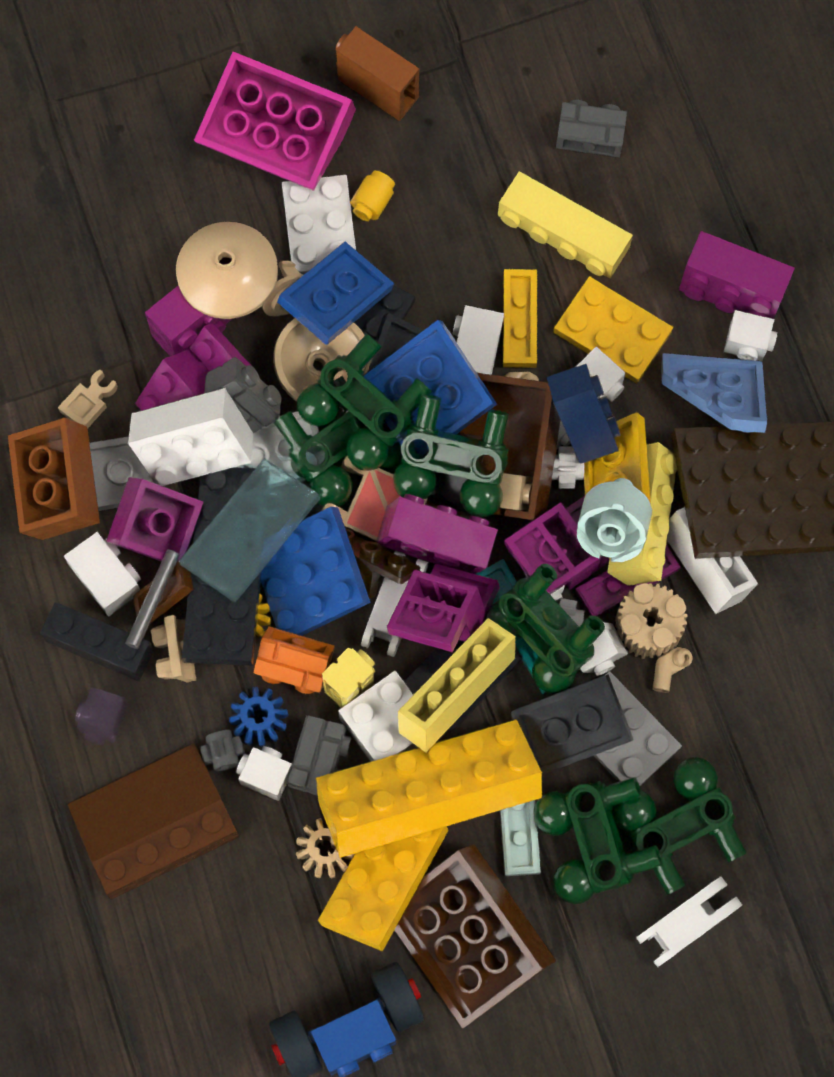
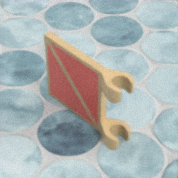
M347 455L341 467L350 473L362 476L350 507L346 512L334 504L327 503L321 511L331 506L338 507L345 528L376 541L387 505L401 496L394 488L393 474L380 468L371 471L360 470L352 465Z

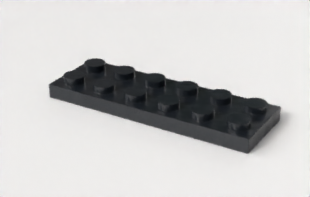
M233 467L200 477L198 500L203 501V505L195 525L190 573L194 590L188 594L182 650L183 663L253 666L270 485L269 469Z

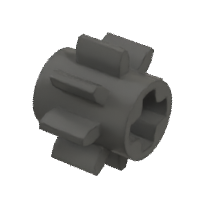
M222 730L207 735V745L200 747L205 765L213 764L214 771L216 772L237 767L239 765L238 756L245 754L240 736L232 737L231 730Z

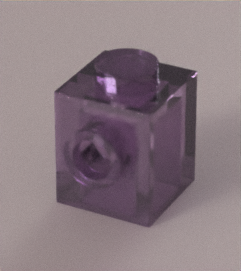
M91 687L86 702H80L75 715L78 729L81 733L85 734L84 739L99 745H103L105 740L114 743L128 703L122 696Z

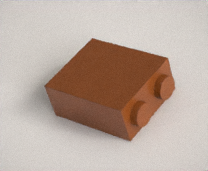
M355 26L349 35L344 34L339 39L335 48L338 80L398 121H401L419 98V68Z

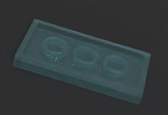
M264 458L179 560L180 565L236 603L320 500L319 494Z

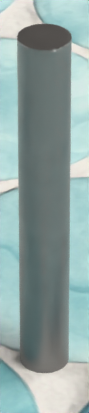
M167 549L126 640V645L135 649L139 648L180 556L177 552Z

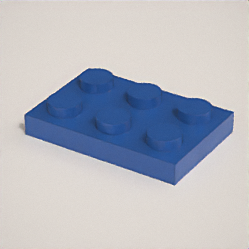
M345 241L282 292L277 303L325 345H328L391 292L394 283Z

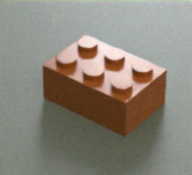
M62 418L8 435L19 532L21 534L44 540L100 523L87 426L68 418Z

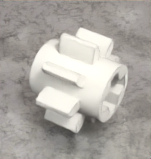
M559 446L558 455H555L552 480H558L559 489L575 488V480H584V463H579L573 446Z

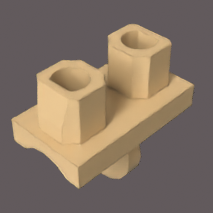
M175 615L164 617L165 624L151 630L152 642L155 647H168L169 657L159 659L156 662L157 676L162 679H178L184 682L196 681L194 663H183L182 660L186 620L176 619Z

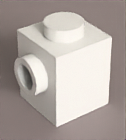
M735 310L730 322L724 352L737 355L741 360L763 361L766 352H772L776 342L777 332L772 331L774 319Z
M603 622L605 630L593 643V658L580 668L583 673H595L596 676L602 675L615 667L614 661L628 654L612 623Z
M263 746L262 750L253 747L250 755L244 754L242 756L236 773L240 774L239 781L242 786L279 801L286 787L292 763L282 760V754L272 748Z

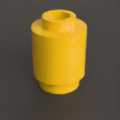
M376 170L371 175H367L350 201L351 206L354 208L352 210L353 213L364 221H369L370 219L377 220L394 194V181L388 175Z

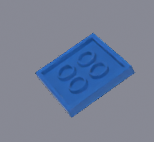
M441 320L435 321L364 375L391 400L395 399L396 401L414 380L418 378L432 390L430 395L441 397L436 428L444 432L458 434L497 405ZM419 407L412 414L414 416V423H416ZM390 415L385 419L391 431L398 424L396 415ZM404 439L398 441L400 445H402ZM415 439V450L419 454L427 455L429 452L427 443L422 439Z
M331 506L264 540L261 584L277 629L303 636L371 603L338 507Z

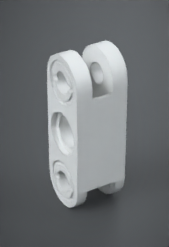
M395 551L394 553L396 555L405 556V554ZM418 559L416 564L421 567V572L426 573L428 562ZM386 577L384 578L367 623L361 646L368 648L370 643L373 642L374 637H378L390 642L387 655L395 656L402 638L390 635L387 625L408 581L398 584Z
M721 876L637 937L640 944L653 937L660 944L664 952L653 961L657 967L742 906L737 897L730 900L717 911L709 904L707 900L727 886V883Z

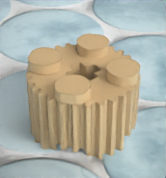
M643 583L636 586L633 592L629 591L628 595L623 598L615 618V627L618 628L617 633L620 635L621 641H624V647L629 649L628 653L634 652L635 657L641 655L642 659H645L646 656L653 658L655 654L657 657H660L662 653L665 654L669 650L674 649L678 645L687 625V621H685L687 618V614H685L686 605L678 594L673 595L672 589L667 591V586L665 585L663 588H660L659 584L653 587L652 583ZM648 616L656 619L653 627L646 624Z

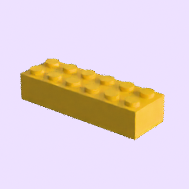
M517 720L435 743L427 752L417 748L316 777L319 805L340 858L542 798V772Z

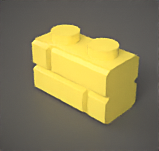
M347 648L337 658V664L332 663L322 673L325 693L340 708H343L374 686V661L361 649L356 652L353 648Z

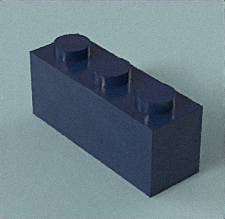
M587 364L548 376L547 380L554 405L579 463L582 464L619 451L615 438L621 436L615 417L608 418L613 414L607 396L600 398L601 395H604L599 376H591Z

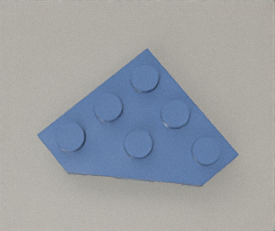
M662 354L661 381L664 386L730 430L747 433H765L767 414L762 361Z

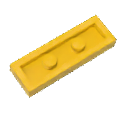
M504 269L503 367L536 368L537 270Z

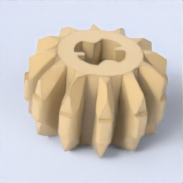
M319 818L316 819L317 831L314 832L308 825L303 828L306 835L310 838H297V844L306 847V849L296 852L297 859L309 858L302 866L306 872L316 865L315 877L321 878L323 869L328 868V875L332 879L336 877L334 866L337 865L340 870L345 872L348 866L342 858L352 860L355 853L340 858L329 829L324 828L323 821ZM323 841H331V847L335 850L334 853L331 854L328 851V856H321L317 845L321 843L323 846Z

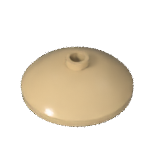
M219 222L203 227L185 242L178 255L176 276L181 293L192 307L210 317L232 319L254 312L268 300L277 282L278 265L271 244L256 229L237 222ZM224 257L231 259V262L227 265L219 263Z
M296 318L293 319L282 330L274 347L273 363L279 383L286 393L297 401L304 388L318 383L317 379L320 377L321 371L314 368L313 362L319 361L324 367L329 361L335 360L338 355L347 356L364 337V333L353 323L328 345H325ZM342 370L334 377V380L343 376L345 381H347L348 375L345 370Z

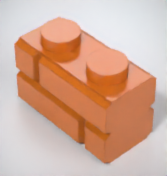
M268 626L260 643L253 673L262 676L264 681L271 684L284 682L294 685L295 689L301 693H320L324 686L322 673L330 666L335 647L331 644Z

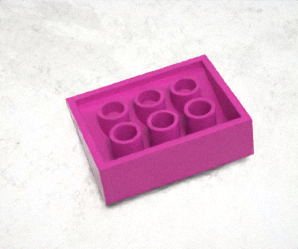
M232 52L194 142L314 191L344 139L356 108L352 99Z

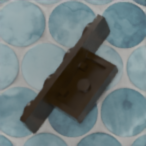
M346 529L369 600L377 596L380 575L398 584H403L410 579L414 570L420 571L421 567L409 561L405 556L396 555L382 548L380 544L367 541L355 535L353 531Z

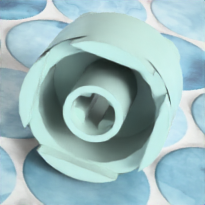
M625 478L604 482L593 487L585 495L577 525V539L582 548L598 559L600 555L610 557L611 562H624L636 557L646 542L652 517V508L648 498L643 492L634 487L630 480Z

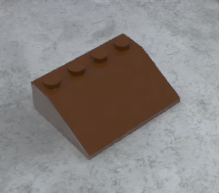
M195 743L67 804L96 873L111 900L239 838Z
M474 844L458 850L422 878L395 928V932L462 1028L471 1024L556 962L552 953Z

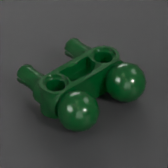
M367 333L347 356L338 355L335 360L329 361L324 365L321 375L317 379L318 383L308 385L301 391L297 399V409L303 421L313 426H322L335 419L340 403L367 426L351 435L346 450L348 459L356 468L371 471L378 469L385 463L389 455V446L393 447L397 441H401L406 437L408 426L415 422L412 414L419 407L421 395L430 394L432 390L416 378L397 401L388 398L363 375L364 371L362 369L382 348ZM345 370L348 375L346 383L341 387H336L334 385L335 375L339 371ZM390 415H396L398 419L397 427L391 432H386L383 427L384 420Z
M343 376L334 380L336 387H341L346 383ZM341 403L339 407L343 411L341 413L342 417L314 436L306 434L291 411L274 422V425L291 447L288 456L290 457L294 473L304 478L307 483L310 481L312 497L321 506H325L327 503L338 507L342 506L349 500L352 493L353 482L349 473L342 467L335 466L334 464L347 455V443L351 435L363 428L359 425L358 418ZM383 423L384 430L386 432H391L385 429L386 425ZM398 441L393 447L389 446L388 458L379 467L380 469L390 471L401 462V445ZM306 452H310L316 457L317 465H312L307 461Z
M422 394L416 423L408 426L406 438L401 445L402 463L396 468L393 475L394 488L403 498L405 494H410L427 499L433 493L436 486L434 471L466 478L467 480L460 489V502L465 511L475 517L493 515L500 508L503 501V492L500 484L508 464V448L503 443L509 414L500 410H488L483 439H474L440 431L436 428L441 397ZM415 439H422L427 443L429 447L427 455L419 454L415 450ZM482 455H489L494 458L496 462L495 470H487L481 465L480 458Z
M541 564L530 578L519 579L511 590L503 594L499 601L489 608L486 619H491L516 636L515 641L523 638L538 655L532 667V676L537 687L547 693L558 694L570 688L577 671L593 658V643L605 630V625L600 618L589 616L579 627L546 591L557 578V572L551 565Z
M691 757L683 760L678 764L674 772L676 790L682 797L691 802L656 819L657 809L654 800L648 793L641 790L642 797L615 805L612 810L615 822L619 828L630 833L627 836L631 841L633 852L645 849L643 846L645 834L652 833L658 838V849L663 865L655 867L653 870L667 895L685 886L671 859V856H673L672 852L708 833L710 836L714 835L728 862L747 853L732 826L735 823L733 820L736 819L732 803L722 793L720 787L717 788L718 776L716 770L709 761L700 757ZM708 801L717 803L720 808V816L717 820H712L705 814L704 809Z
M636 777L607 786L601 781L591 784H580L565 793L560 791L548 792L542 795V798L536 802L534 820L538 828L545 834L558 836L565 834L574 827L583 860H567L557 868L554 874V889L563 901L570 904H582L589 900L595 892L600 893L611 889H618L631 883L634 874L663 865L660 851L655 845L629 854L624 851L612 813L613 806L642 797L641 788ZM591 793L595 798V805L591 811L585 812L582 809L581 802L585 795ZM611 861L615 866L616 872L611 880L606 881L602 876L601 870L605 863Z

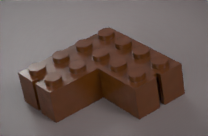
M477 373L497 403L492 409L509 414L503 443L508 448V464L504 473L533 477L528 511L499 508L494 514L535 520L547 512L561 421L553 402L549 384L542 381ZM488 411L457 435L483 439ZM489 455L481 456V465L487 470H495L496 462L494 458Z

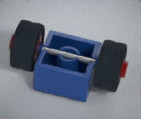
M393 962L371 974L379 998L313 1031L306 1032L295 1010L269 1022L270 1030L276 1041L271 1047L279 1065L285 1063L292 1077H307L319 1072L322 1068L312 1046L314 1043L317 1044L331 1076L338 1073L339 1077H346L360 1070L358 1063L371 1057L374 1063L393 1054L391 1047L396 1045V1039L383 1010H386L397 1032H402L424 1020L417 999L422 998L413 978L407 980L398 962Z

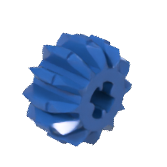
M253 687V697L248 698L244 692L239 694L243 705L239 703L231 704V710L238 714L230 716L229 722L232 725H238L233 731L235 736H242L246 733L245 744L250 745L254 738L258 737L259 746L263 747L265 746L264 736L268 735L273 742H276L278 736L274 729L286 730V724L280 721V719L288 717V710L278 709L284 701L280 696L271 700L273 694L271 689L268 688L264 692L263 697H261L258 687ZM262 710V714L268 717H262L263 722L256 724L254 718H250V716L255 717L254 711Z

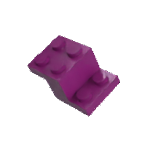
M213 323L208 324L202 328L189 349L162 360L135 404L143 411L204 394L205 379L207 373L218 366L222 367L225 362L234 357L238 358L246 366L251 364Z
M585 496L566 509L560 502L504 540V545L528 578L531 577L541 564H549L555 569L557 578L546 590L550 595L564 585L569 590L609 563L610 557L600 555L598 559L591 556L582 548L577 539V525Z
M435 564L431 574L414 570L387 625L388 633L453 652L458 640L465 642L484 623L488 610L500 589L498 580Z

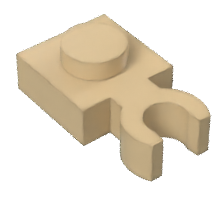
M98 370L92 375L89 388L87 389L80 383L58 407L59 412L68 419L89 428L107 408L101 399L112 396L117 390V383L113 380L106 387L99 386V382L105 376L103 371Z

